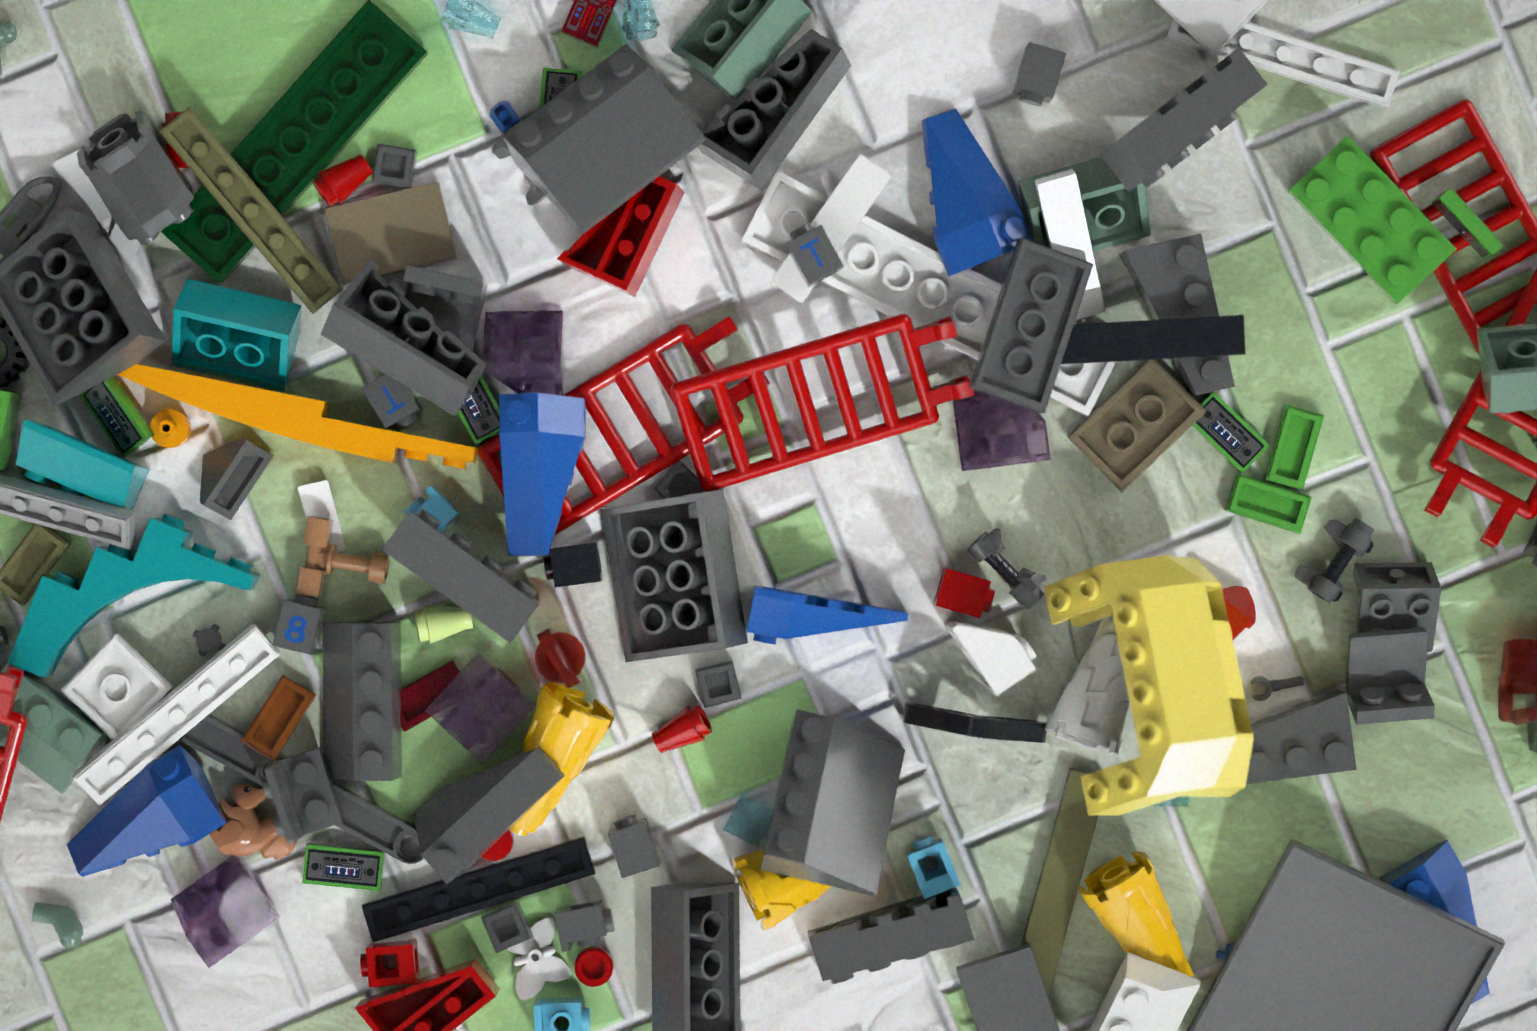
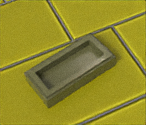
M34 524L0 569V590L21 606H25L36 592L41 577L51 572L71 543L53 529Z

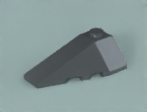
M539 746L487 770L475 773L461 781L438 789L413 813L421 856L446 884L450 883L468 870L566 775Z

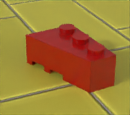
M660 176L599 223L582 234L557 259L578 272L636 297L685 192L676 183Z
M475 958L420 978L414 984H403L362 999L355 1009L372 1031H453L495 998L500 988Z

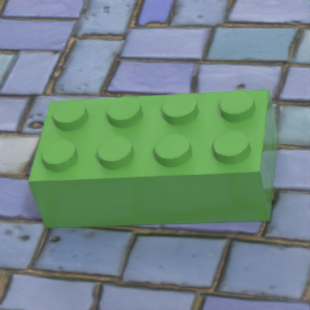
M1349 136L1345 137L1288 191L1394 304L1402 301L1457 250Z

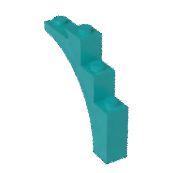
M164 513L162 519H149L134 558L130 557L131 549L109 544V547H96L81 586L77 585L78 578L60 571H56L55 576H42L7 663L43 678L53 676L66 649L84 626L106 607L134 591L162 582L187 579L220 582L249 591L255 589L260 575L251 572L253 565L243 560L230 557L229 562L214 557L216 550L194 542L193 547H189L188 545L194 532L184 528L186 521Z

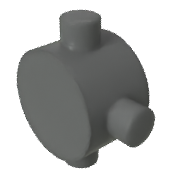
M213 624L211 628L202 631L196 629L193 632L192 636L196 638V644L200 649L198 654L201 656H205L207 652L217 649L222 650L225 647V644L222 643V636L218 631L220 628L218 625Z

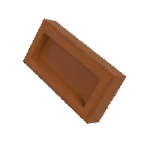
M282 675L241 739V743L275 762L316 698V694Z

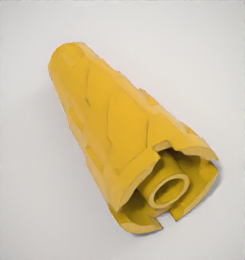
M555 682L543 684L538 694L535 712L522 744L525 747L523 753L540 746L566 776L509 829L510 831L521 836H527L529 832L534 833L538 826H542L551 809L557 806L571 781L581 773L592 752L610 729L615 717L606 705L597 699H594L593 703L590 704L584 699L586 693L573 687Z
M764 849L742 854L732 859L734 870L740 869L742 876L737 879L752 913L757 921L761 920V928L765 931L775 927L799 908L819 898L832 886L760 870Z
M1131 852L1135 859L1131 863H1127L1123 855L1101 865L1083 880L1088 889L1079 885V893L1089 908L1093 909L1102 925L1115 937L1125 954L1130 952L1144 959L1195 977L1182 950L1181 941L1172 920L1169 906L1154 873V865L1146 852Z

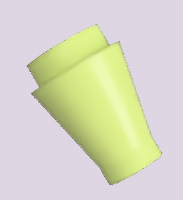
M423 606V610L414 612L419 642L429 641L432 644L463 630L473 628L471 614L461 607Z

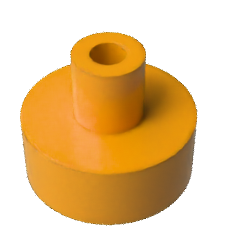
M164 409L155 414L151 420L150 429L154 433L152 439L162 447H180L187 442L191 435L190 420L181 411Z

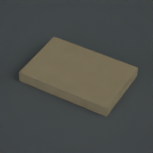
M439 182L325 208L343 285L350 284L369 259L379 267L378 274L380 276L405 271L406 265L419 268L457 259Z
M1155 359L1147 360L1067 437L1123 493L1206 413V410Z

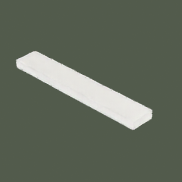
M1171 19L1165 39L1209 52L1175 19ZM1247 22L1215 54L1226 58L1239 47L1255 68L1383 109L1389 107L1400 70L1251 22Z
M253 623L72 774L73 779L98 805H101L280 655L279 649L276 646H272L273 643Z

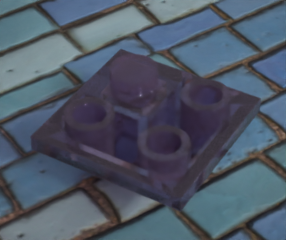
M563 310L486 312L482 360L486 363L484 371L518 394L544 393L563 396Z
M974 391V396L953 400L962 471L1051 460L1046 421L1039 412L979 391Z
M234 855L171 898L185 936L208 968L280 917L238 856Z

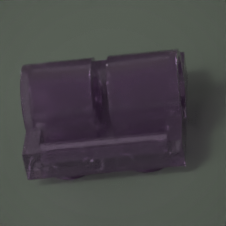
M477 653L425 711L483 764L536 707V704L523 693L521 688L498 667L493 666L482 654Z

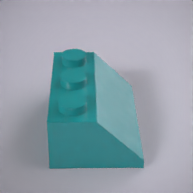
M187 279L173 308L172 366L285 392L300 333L302 305Z
M25 419L22 426L16 465L26 469L25 477L46 485L48 479L62 484L60 491L82 497L85 494L100 502L133 510L150 469L43 423Z

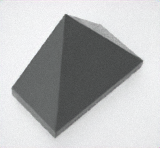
M243 437L204 454L200 503L232 520L274 455Z

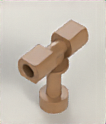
M316 516L307 517L303 544L308 545L305 566L299 567L295 594L320 597L324 574L331 575L334 568L368 573L369 582L386 583L390 555L374 551L372 558L337 553V545L330 544L333 519Z

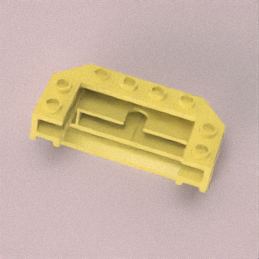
M1166 555L1100 564L1045 586L1044 590L1050 621L1053 625L1071 620L1072 626L1082 627L1113 615L1141 755L1140 757L1081 776L1088 815L1120 816L1179 796L1230 797L1245 788L1253 733L1221 583L1198 559Z

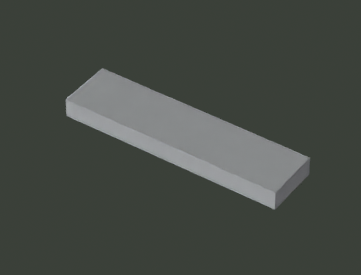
M0 474V514L125 549H130L135 543V511Z

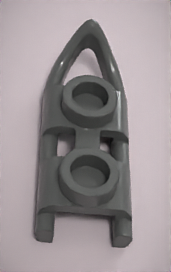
M44 176L30 180L16 193L0 213V253L3 255L0 263L27 242L47 218L60 194L61 181L58 178ZM50 183L53 185V189L43 207L39 202L26 194L35 186ZM10 213H13L17 218L7 228L2 223ZM25 225H27V228H26V229L23 231V233L18 237V234L20 233V231L25 227Z

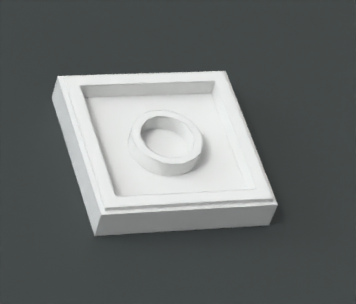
M117 633L77 672L61 691L108 737L114 740L162 700L174 687Z

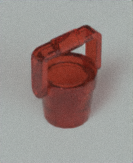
M551 627L537 634L536 636L540 643L535 651V663L542 676L552 682L564 683L568 690L581 683L582 679L578 675L585 665L586 652L579 639L567 632L553 633Z
M1513 639L1503 644L1501 672L1498 676V717L1502 722L1522 725L1537 720V640ZM1513 694H1535V707L1529 706L1513 711Z

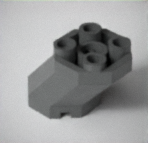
M142 111L135 112L136 119H131L128 113L120 114L94 131L89 138L93 146L88 152L82 146L77 153L79 167L90 179L120 230L128 240L137 239L141 245H145L155 240L160 231L170 224L180 223L190 216L193 209L189 204L193 200L194 195L191 184L178 168L151 122Z

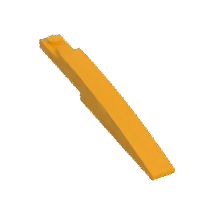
M136 364L117 374L151 390L219 416L281 436L349 454L397 463L400 449H405L404 457L427 462L428 454L443 457L442 465L465 469L466 462L476 463L478 448L327 418L330 403L140 364Z

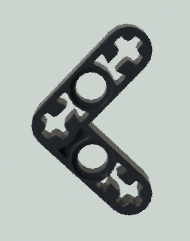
M905 703L902 722L976 738L1046 742V722L975 715L916 703Z

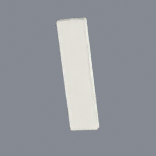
M859 154L811 222L813 228L819 225L823 226L837 254L892 177L862 154ZM790 253L770 280L771 284L801 305L816 285L814 284L808 288Z
M1073 169L1036 179L1035 185L1049 247L1094 264L1076 320L1106 312L1075 172Z

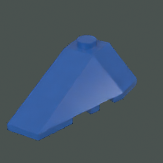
M957 109L924 119L922 121L926 166L931 170L933 190L929 192L930 205H935L937 224L933 227L934 241L948 276L950 277L1013 253L1019 238L1033 242L1019 205Z
M544 393L499 394L500 447L508 556H547L562 514L561 508L568 486H571L574 477L573 471L579 452L583 449L586 439L585 399Z
M754 585L746 631L754 633L753 641L776 644L777 638L789 639L908 621L909 613Z
M179 745L147 765L67 844L78 874L84 877L124 865L127 859L145 854L151 857L160 854V849L177 844L181 847L194 844L227 822L202 765Z
M1444 840L1379 877L1382 882L1477 926L1467 873L1448 840ZM1487 977L1472 1004L1490 994Z

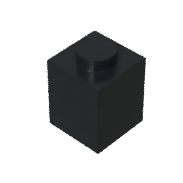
M598 542L550 548V556L544 557L546 579H554V587L603 581Z

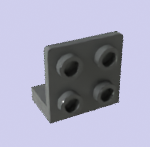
M406 265L403 281L408 283L405 298L418 310L424 307L434 316L432 320L443 332L450 331L473 351L488 285L482 281Z
M1432 562L1355 563L1353 577L1360 596L1356 633L1425 628L1428 633L1427 652H1431L1434 645L1441 586Z
M1425 628L1352 633L1349 635L1346 692L1348 706L1356 725L1434 718L1435 705L1425 685L1428 633Z
M321 747L275 761L264 768L265 776H261L262 787L267 799L273 798L277 813L273 814L275 829L279 837L285 836L287 844L296 842L305 834L344 822Z

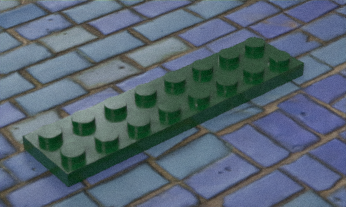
M368 0L230 155L283 217L313 184L312 181L319 177L318 172L325 170L429 53L374 3ZM203 184L194 194V198L189 204L193 209L190 216L180 223L170 224L161 233L217 283L222 285L256 246Z

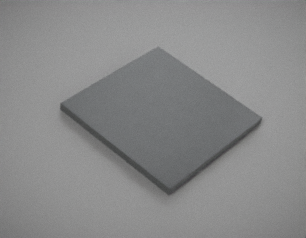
M1291 838L1187 1031H1456L1505 946L1504 939Z

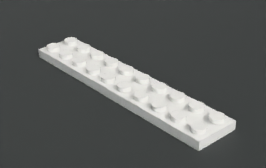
M776 171L742 238V242L784 262L789 255L786 243L792 240L790 233L811 223L829 197ZM864 216L838 252V256L844 265L843 269L823 279L821 282L890 317L907 314L910 316L914 328L950 316L954 321L958 336L939 342L978 361L1002 285L972 269L949 277L938 252ZM1116 362L1060 365L1050 398L1086 417L1089 416Z

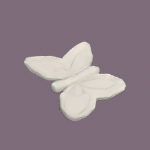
M546 917L537 921L530 928L534 936L533 938L507 949L511 953L522 955L513 959L515 966L525 964L517 973L515 983L518 998L521 1000L534 997L542 990L545 981L558 982L568 979L572 975L571 969L562 959L553 956L556 948L549 946L555 934V921L553 918Z

